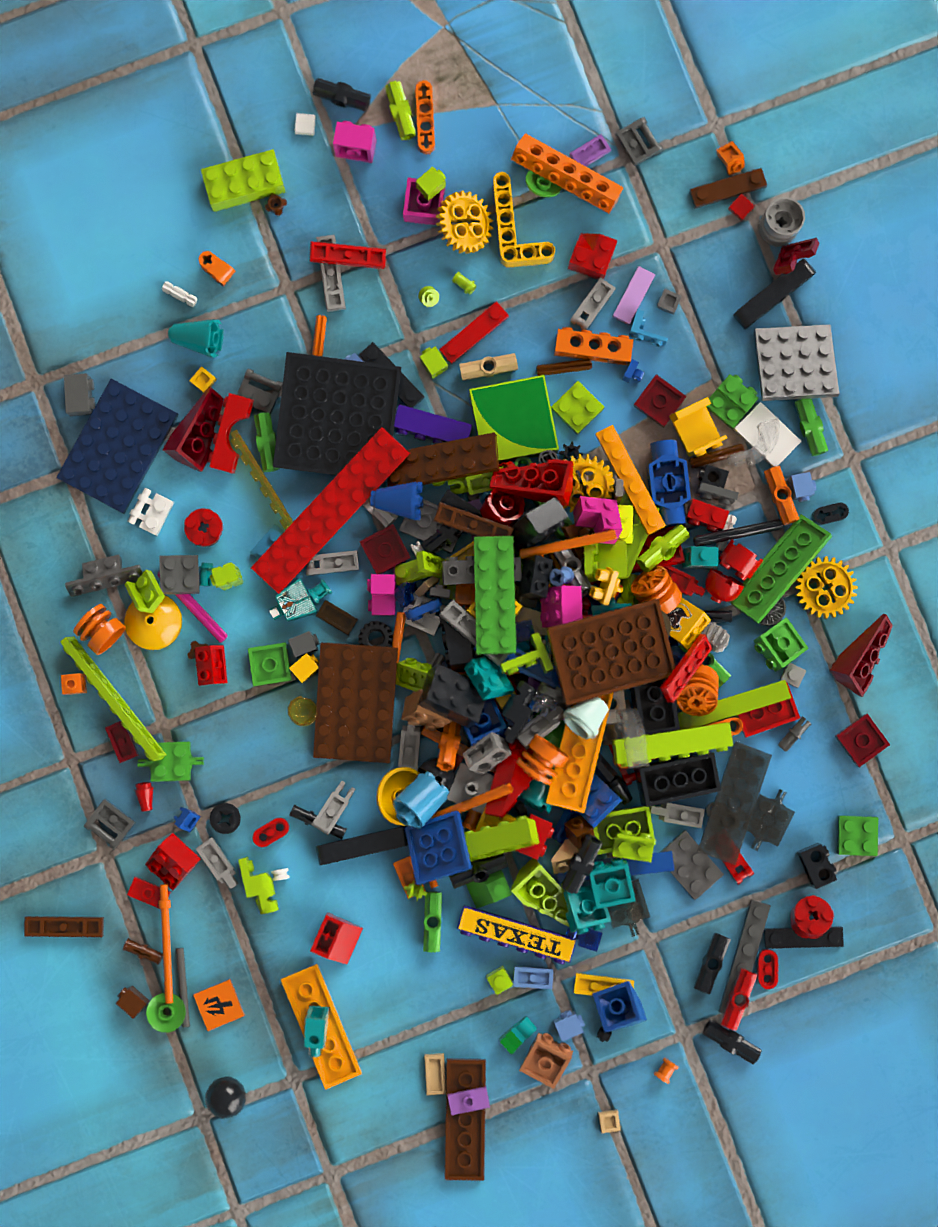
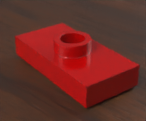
M134 877L127 895L159 908L160 886Z

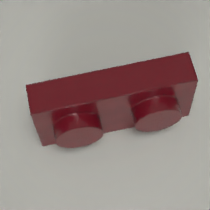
M121 721L105 727L119 763L139 756L129 730L122 726Z

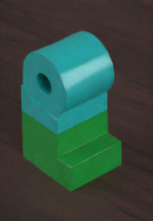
M525 1016L505 1032L499 1040L512 1055L536 1031L537 1027Z

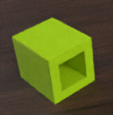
M432 166L416 180V188L429 201L446 187V177L441 170H436Z
M436 346L432 349L428 347L421 352L420 361L432 379L448 370V364Z
M503 965L486 975L496 995L513 986V981Z

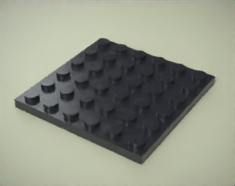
M286 352L273 467L338 475L381 427L393 437L402 367Z

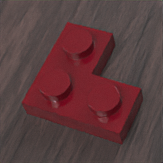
M812 238L782 246L773 268L776 275L788 274L794 270L798 259L814 256L820 244L818 239Z

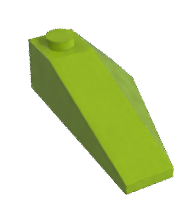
M532 858L519 870L510 889L511 892L524 905L530 906L569 927L565 914L569 912L563 894L565 890L536 859Z

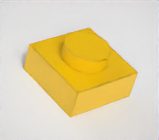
M201 366L189 381L205 393L217 379Z

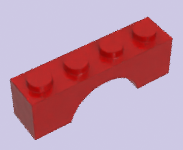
M232 393L225 396L223 401L224 413L220 415L218 420L219 432L215 434L213 444H215L214 451L210 452L208 458L209 467L235 473L240 455L231 447L229 435L232 427L238 421L250 418L254 403L253 399Z

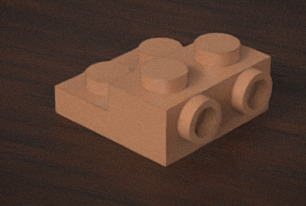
M538 1033L519 1071L554 1089L568 1066L573 1051L567 1043L561 1042L559 1044L553 1041L551 1035Z

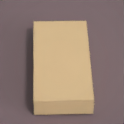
M444 1053L425 1054L427 1095L446 1094Z

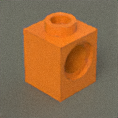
M85 674L61 675L63 695L87 693Z

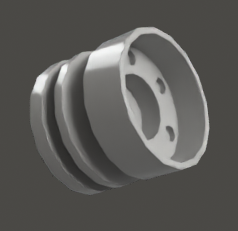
M779 197L773 200L760 218L758 225L762 239L775 247L791 243L803 227L805 221V212L801 204L789 197Z

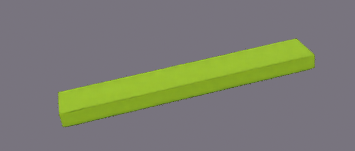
M786 680L720 699L715 710L708 715L692 716L683 711L678 712L680 729L699 727L791 699Z

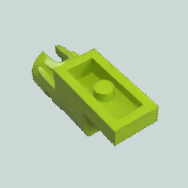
M493 472L447 480L448 485H450V491L455 494L469 492L470 495L493 490L489 487Z
M249 857L238 859L247 898L256 896L255 902L260 914L279 910L277 900L269 899V897L276 894L270 874L264 872L252 875V872L255 871L253 861L249 860Z

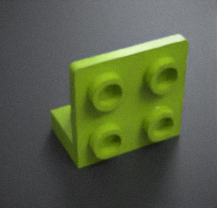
M616 541L615 545L596 543L584 546L585 575L589 582L599 581L595 579L596 570L606 569V567L618 571V579L628 577L625 541Z

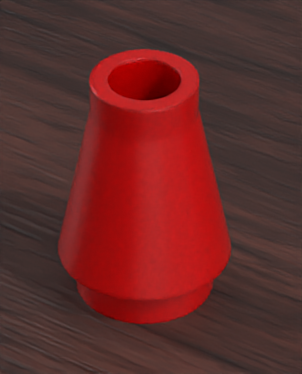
M151 782L135 784L136 789L134 791L141 811L152 810L153 786H151Z

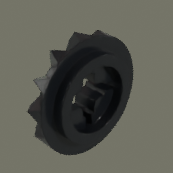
M222 803L211 811L210 824L218 833H232L240 825L241 815L239 809L233 804ZM222 813H224L225 815L232 813V815L229 818L230 822L228 824L227 822L219 824V822L223 818Z

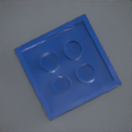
M459 811L429 819L420 829L413 826L405 827L417 885L472 869Z

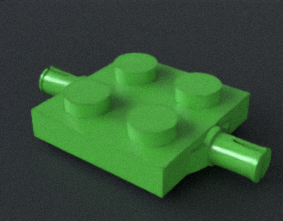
M191 742L158 743L167 754L162 760L153 762L150 759H138L137 761L139 762L137 763L138 767L150 768L151 782L191 781L193 765H204V757L192 756Z

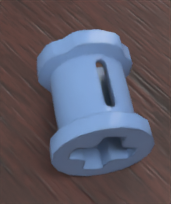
M567 566L554 569L550 572V582L556 586L571 583L574 579V572Z

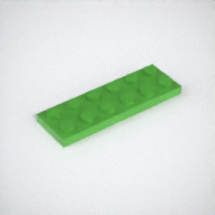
M801 514L799 520L790 526L763 558V562L750 580L746 579L743 582L745 587L738 598L729 603L759 624L832 538L831 533Z
M513 536L474 537L476 654H516Z

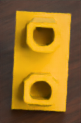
M610 567L597 569L595 579L601 581L600 587L592 586L589 596L608 606L611 597L615 598L616 593H622L624 589L619 586L620 579L617 578L619 572Z

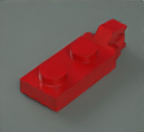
M670 565L664 567L682 594L691 597L693 593L701 597L704 595L706 589L697 585L699 581L695 577Z

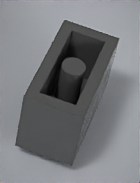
M87 373L64 375L66 413L69 416L91 415L93 409H95L94 397L92 398L94 380Z

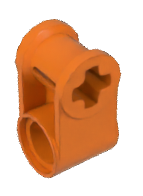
M204 251L199 256V263L202 269L222 286L236 272L229 264L210 251ZM206 259H207L208 261L211 260L212 263H211V264L205 263V260H206Z

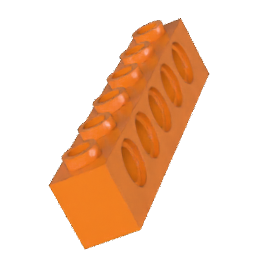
M526 133L516 145L511 158L512 161L610 214L624 188Z

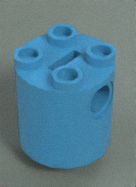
M427 771L425 774H418L416 779L393 800L392 804L398 820L404 825L413 826L418 829L422 828L436 813L438 808L447 801L449 790L435 781L432 773Z

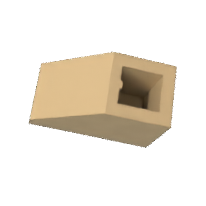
M569 839L564 841L551 859L554 874L569 871L571 858L574 853L578 852V849Z

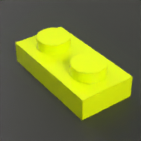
M618 505L622 532L617 541H625L626 545H632L633 505Z

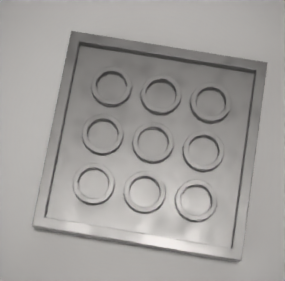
M831 325L757 328L754 330L762 401L839 396Z

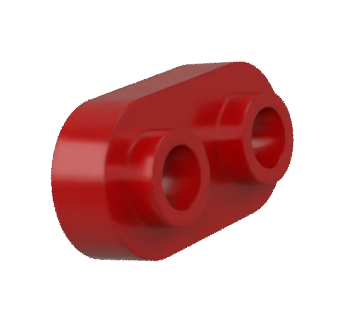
M276 818L254 832L253 842L258 847H266L282 838L289 832L290 826L288 821L284 818ZM277 824L283 825L282 831L277 830ZM262 833L267 836L265 841L260 839Z
M763 949L757 957V980L760 986L765 989H773L778 983V956L770 949ZM766 955L770 956V960L768 962L764 961V957ZM766 975L770 976V980L768 982L764 981V977Z

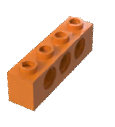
M562 327L557 332L554 355L629 366L634 339H629V336L626 335L614 337L605 332L592 334V331L589 330L578 332L573 331L569 327ZM573 339H577L580 342V345L574 347L571 345L570 341ZM596 342L599 348L592 349L589 343ZM613 344L618 350L611 352L608 346Z

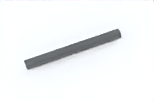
M176 948L179 994L186 1008V1016L182 1027H190L184 948Z

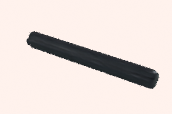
M781 519L698 535L693 538L694 546H704L780 530L783 528Z

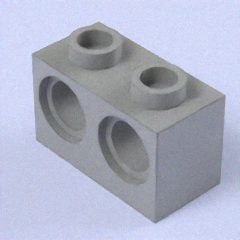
M490 732L463 753L468 769L480 775H484L511 755L505 738L493 732Z

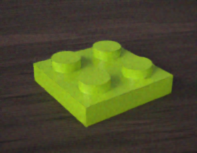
M579 381L551 406V409L577 435L605 408Z

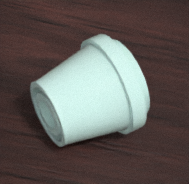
M599 697L578 702L564 712V721L578 736L584 739H594L599 733L598 729L609 708Z

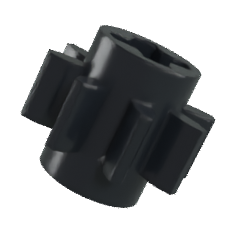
M573 442L569 446L563 444L565 451H559V455H563L564 458L562 460L571 461V456H567L568 450L569 452L574 451V458L577 460L579 454L583 456V453L578 451L581 446L576 447L573 445Z

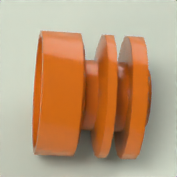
M655 566L649 572L643 571L631 585V592L640 603L659 599L661 610L665 614L674 610L682 599V592L672 581L667 570L662 566Z
M99 604L88 611L73 630L77 636H80L82 641L90 639L88 647L96 655H100L108 650L126 629V626L117 618L108 621L112 613L109 610L106 611V607L103 604Z
M700 665L677 697V705L684 713L692 716H704L715 710L718 703L719 687L717 672L709 666Z
M535 734L528 744L534 751L533 754L523 751L522 755L528 761L519 758L516 762L529 776L550 786L553 780L547 774L553 777L558 775L552 769L553 765L563 768L570 757L551 742Z

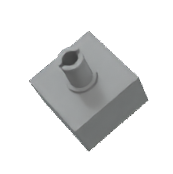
M461 763L447 796L448 800L460 803L490 791L494 775L489 773L480 775L469 770L466 764ZM487 803L474 807L472 810L483 813Z

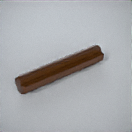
M591 359L537 365L536 372L537 376L591 370L592 361Z
M740 443L703 454L697 458H690L689 463L691 468L694 469L741 455L745 452L743 444Z

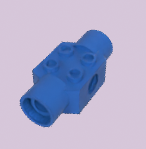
M677 440L650 443L652 463L646 468L649 494L655 506L660 508L659 513L666 525L665 527H672L677 524L685 525L684 504L691 499L687 461L679 458Z

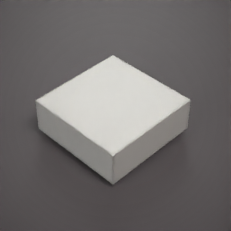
M296 114L295 134L314 135L315 115Z

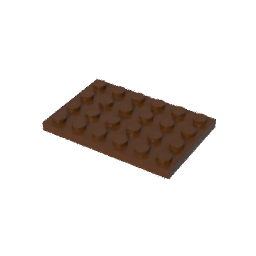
M659 599L645 601L546 628L566 706L667 678L675 669Z
M320 643L313 758L379 763L391 762L398 647Z

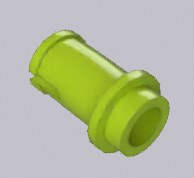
M457 272L452 279V282L462 288L465 294L469 293L471 295L477 287L475 281H470L460 272Z

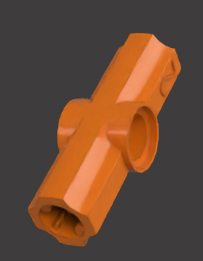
M780 466L764 471L772 494V501L776 505L782 524L788 525L798 521L799 516L791 497V490L787 487ZM783 492L786 495V499H779L777 493Z
M454 721L443 727V732H441L438 748L440 750L437 767L443 771L454 769L456 753L461 741V736L459 735L461 725Z

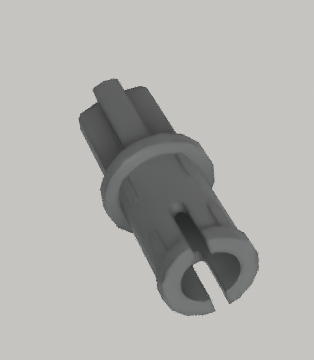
M802 716L792 729H788L789 732L779 742V747L784 751H788L798 739H801L800 736L812 724L807 721L801 726L806 721V718Z

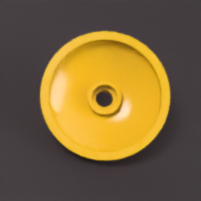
M164 595L165 598L153 613L137 610L133 602L129 605L124 619L125 630L129 638L137 646L148 650H159L169 646L177 639L182 628V615L178 605L166 595ZM150 617L154 618L152 624L148 623V618Z
M409 767L392 769L384 775L379 783L376 796L377 805L383 817L392 824L407 826L398 820L392 803L396 798V793L400 794L420 774L415 769Z

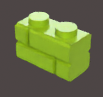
M232 562L224 564L223 567L213 568L211 571L210 579L213 586L219 587L224 591L232 588V586H239L244 582L239 567Z

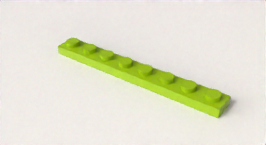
M65 637L61 640L60 643L63 645L65 653L74 659L76 667L84 672L87 676V681L94 685L98 690V695L103 700H106L111 712L120 718L122 726L130 731L133 735V740L145 750L146 757L153 762L162 760L167 754L75 637Z

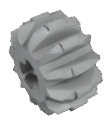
M709 622L701 633L706 634L712 646L711 651L716 653L723 652L728 645L730 635L727 633V630L716 623Z

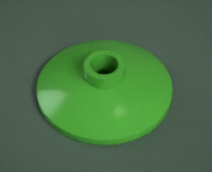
M531 170L526 175L527 187L538 196L554 197L562 189L560 186Z
M160 993L153 997L147 1006V1020L159 1032H172L179 1028L185 1019L186 1008L184 1002L180 997L173 994V1003L165 1004V993ZM165 1008L171 1010L170 1015L164 1013Z

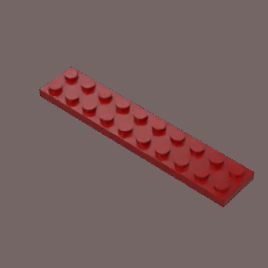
M381 427L255 562L251 569L280 594L371 496V491H376L410 453Z

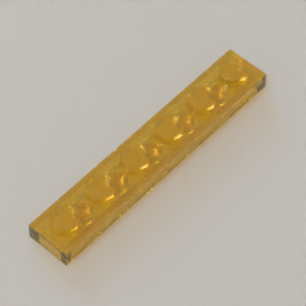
M236 429L230 433L233 437L230 441L236 450L238 448L241 450L242 455L240 457L246 466L249 464L252 468L250 474L255 482L260 481L262 485L260 488L265 498L269 496L272 503L269 505L275 514L279 512L282 517L279 521L286 530L294 521Z

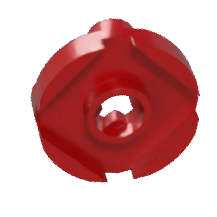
M197 509L190 513L184 522V531L187 538L197 546L209 547L219 541L223 532L221 518L210 509ZM201 523L209 525V527L206 528L207 532L204 533L202 530L199 531Z

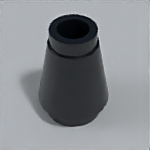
M616 775L607 783L608 787L620 797L624 805L633 799L624 778H621L620 775Z

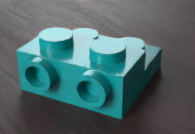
M486 657L471 659L464 668L483 700L510 695L515 690L506 674H502L500 666L498 667Z
M617 857L613 858L611 863L603 864V861L594 862V867L590 873V880L597 909L636 901L627 859L623 860Z
M592 885L581 887L578 893L574 894L567 891L563 892L569 911L565 914L571 932L576 931L577 935L589 932V928H594V931L604 929L605 924L611 922L607 907L597 909Z

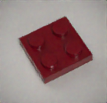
M656 374L633 406L664 428L670 420L669 415L677 411L687 396Z
M394 524L359 541L376 574H382L411 559Z
M868 713L835 735L857 767H861L890 746V743Z

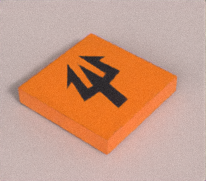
M231 979L194 994L207 1031L245 1016Z

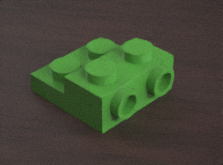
M735 374L727 376L709 398L711 404L706 406L709 411L731 429L738 424L759 399L756 396L758 394L757 391L752 387L746 388L742 384L743 380Z
M787 617L753 640L755 650L759 654L764 655L767 667L775 672L784 668L809 649Z

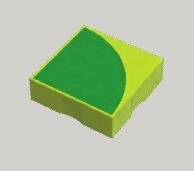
M544 375L469 389L478 435L493 432L497 435L499 464L507 463L523 456L528 458L539 457L546 450L558 453L559 446Z

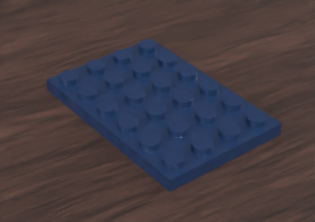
M110 379L56 478L125 514L179 414Z

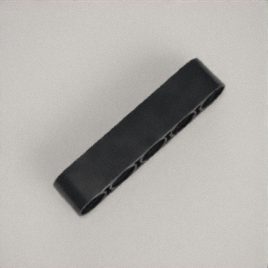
M805 258L801 259L796 263L792 272L782 274L738 309L733 316L744 329H747L809 280L816 271Z
M408 825L315 846L319 865L408 846L405 827H408Z

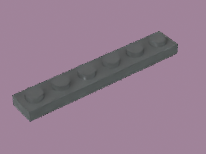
M753 899L750 901L719 1013L724 1014L729 1001V994L733 990L740 969L752 972L771 907L769 904ZM737 995L734 998L735 1004H740L743 1001V995Z

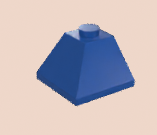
M630 981L593 993L604 1032L629 1027L647 1020L641 1000Z

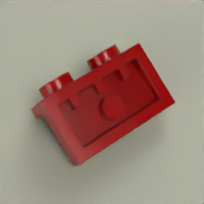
M224 645L196 647L195 658L198 685L228 683Z

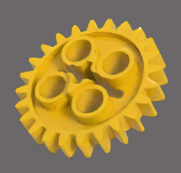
M464 191L455 192L445 197L446 200L442 201V206L437 209L440 214L436 215V218L440 219V222L436 223V225L441 226L438 233L444 234L442 240H448L446 246L453 245V251L459 249V253L465 252L466 254L474 253L484 248V245L489 242L487 238L492 237L488 231L493 230V227L489 225L493 220L488 219V216L492 213L486 212L488 205L482 206L483 199L477 201V194L471 196L470 191L464 193ZM460 221L463 222V223H458V224H451V222H455V223L460 222Z
M579 454L577 460L571 456V461H573V478L575 480L573 481V490L568 505L570 512L573 511L579 499L573 495L580 494L586 497L584 486H586V492L589 497L611 499V492H614V479L612 478L613 472H608L609 466L603 467V460L597 463L596 456L590 460L589 454L586 455L585 459H582L581 454ZM577 470H578V471L580 472V474H581V479H582L583 484H580V477H579L578 473L576 472ZM586 471L593 472L592 475H586L584 473ZM592 488H599L600 490L597 491V492H595V491H592L591 489H592Z
M825 556L822 562L818 557L816 558V564L811 561L810 567L807 566L804 570L805 572L800 574L801 578L795 580L799 583L798 586L794 587V589L799 590L795 597H801L798 604L804 603L803 610L809 608V615L816 612V618L823 614L824 619H827L830 613L831 617L835 618L836 612L839 615L843 614L842 608L849 610L847 603L854 604L851 597H856L857 594L852 591L857 589L858 586H854L852 583L857 579H851L850 576L854 572H847L846 570L849 566L842 567V560L835 563V557H833L829 562L828 557ZM826 570H830L833 573L831 580L826 578ZM810 579L816 581L817 587L815 589L809 587ZM828 584L829 588L824 591L822 588ZM837 586L842 588V596H838L835 593ZM819 596H824L826 598L825 606H822L819 603Z

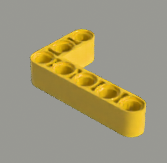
M498 172L493 179V192L502 265L505 267H520L551 263L555 256V247L552 243L539 242L517 245L510 177L505 172ZM503 180L506 182V185L499 186L497 182ZM502 198L507 199L508 203L500 204L499 200ZM502 217H508L510 221L507 223H503L500 219ZM504 235H509L512 237V239L510 241H504L502 237ZM549 250L551 255L544 256L542 251ZM531 252L533 256L526 258L523 256V253ZM511 253L514 258L507 260L504 255Z

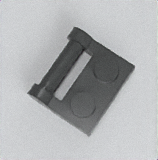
M645 117L622 128L615 134L634 166L663 151V147L657 143L648 128ZM636 129H641L652 147L648 150Z
M248 368L237 395L253 399V408L271 414L282 390L283 383L270 380L254 373V370ZM253 380L274 389L272 394L249 385L250 381Z
M104 799L85 823L84 827L87 830H92L115 850L136 822L108 800ZM98 819L118 834L117 837H112L95 824L96 820Z

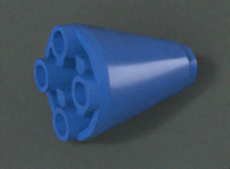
M410 482L371 491L370 504L375 506L376 509L410 520L420 521L421 509L419 507L423 508L424 497L420 496L423 491V482Z

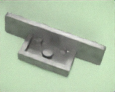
M118 554L82 563L83 579L67 582L65 587L71 597L119 586L127 581L136 582L142 575L143 570L140 565L122 568V559Z

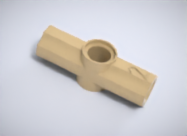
M515 353L497 357H485L482 360L459 364L462 381L480 377H492L496 374L518 370ZM490 363L494 368L491 371H487L483 366Z

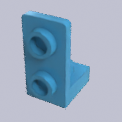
M637 309L629 335L633 336L632 338L637 341H649L651 345L656 347L665 346L668 338L640 330L643 329L646 318L643 317L645 311Z

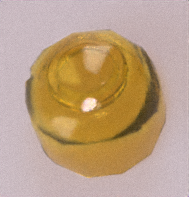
M301 696L291 700L288 706V715L294 724L309 726L315 722L318 713L314 701Z

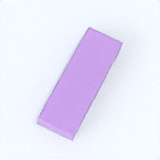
M638 266L613 314V318L630 325L655 274Z

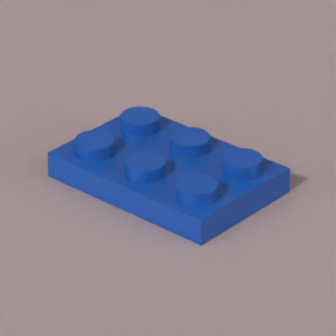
M594 773L585 811L580 814L595 828L622 800Z

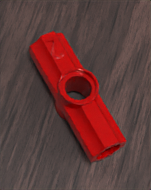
M740 969L733 990L729 994V1001L723 1014L721 1025L737 1031L744 1010L749 1005V997L757 974L746 969ZM737 995H743V1001L740 1004H735L734 998Z

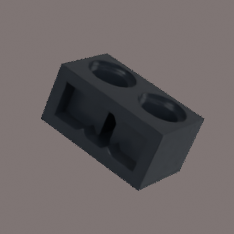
M816 843L797 851L812 888L818 889L837 881L835 875L838 873L834 864L829 862L828 857L830 854L825 845L822 846L821 843ZM813 851H817L819 854V858L816 861H812L810 857ZM821 869H825L827 872L824 879H820L818 876Z

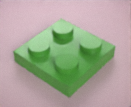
M286 642L248 648L254 687L292 681Z
M838 815L837 854L878 856V817Z

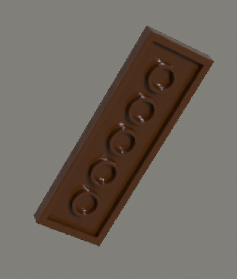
M493 432L407 449L410 454L388 477L387 487L410 482H423V485L499 471L497 435Z
M447 1058L445 1180L484 1181L485 1108L451 1115L448 1094L485 1087L486 1059Z

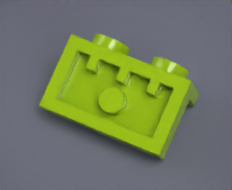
M145 569L136 583L127 581L124 584L135 608L141 612L153 613L165 598L150 570Z
M406 658L398 662L396 685L415 692L423 689L428 670L433 668L432 664L418 662L415 658Z
M620 830V833L615 832L612 856L652 862L656 839L651 838L652 834L640 833V836L632 835V831Z

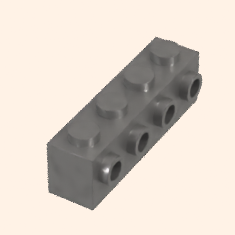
M514 554V581H521V557H516ZM465 556V560L459 561L458 557H446V561H442L443 585L475 583L474 556Z

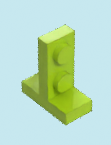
M423 550L417 552V559L395 566L396 585L403 586L430 576L442 579V561L445 559Z
M539 632L530 636L535 651L502 663L500 665L502 674L506 672L508 675L519 671L518 668L526 665V668L537 664L536 660L540 661L545 674L554 669Z

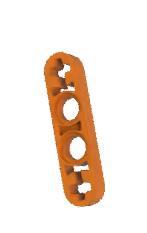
M422 80L417 83L415 88L418 148L423 154H431L435 149L433 93L430 82ZM422 87H426V99L422 98ZM423 104L430 106V110L426 113L421 112L419 109ZM428 122L431 128L428 131H423L420 128L422 123ZM424 136H428V143L432 144L428 148H425L423 145L425 143Z

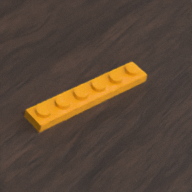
M611 425L597 432L595 436L618 479H623V489L647 535L664 528L666 525L614 426Z

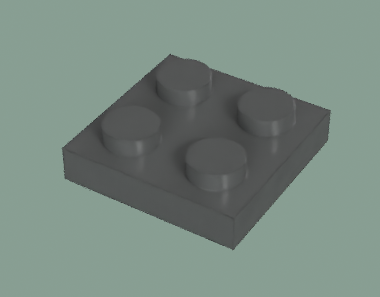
M198 555L159 556L160 588L164 595L199 594Z

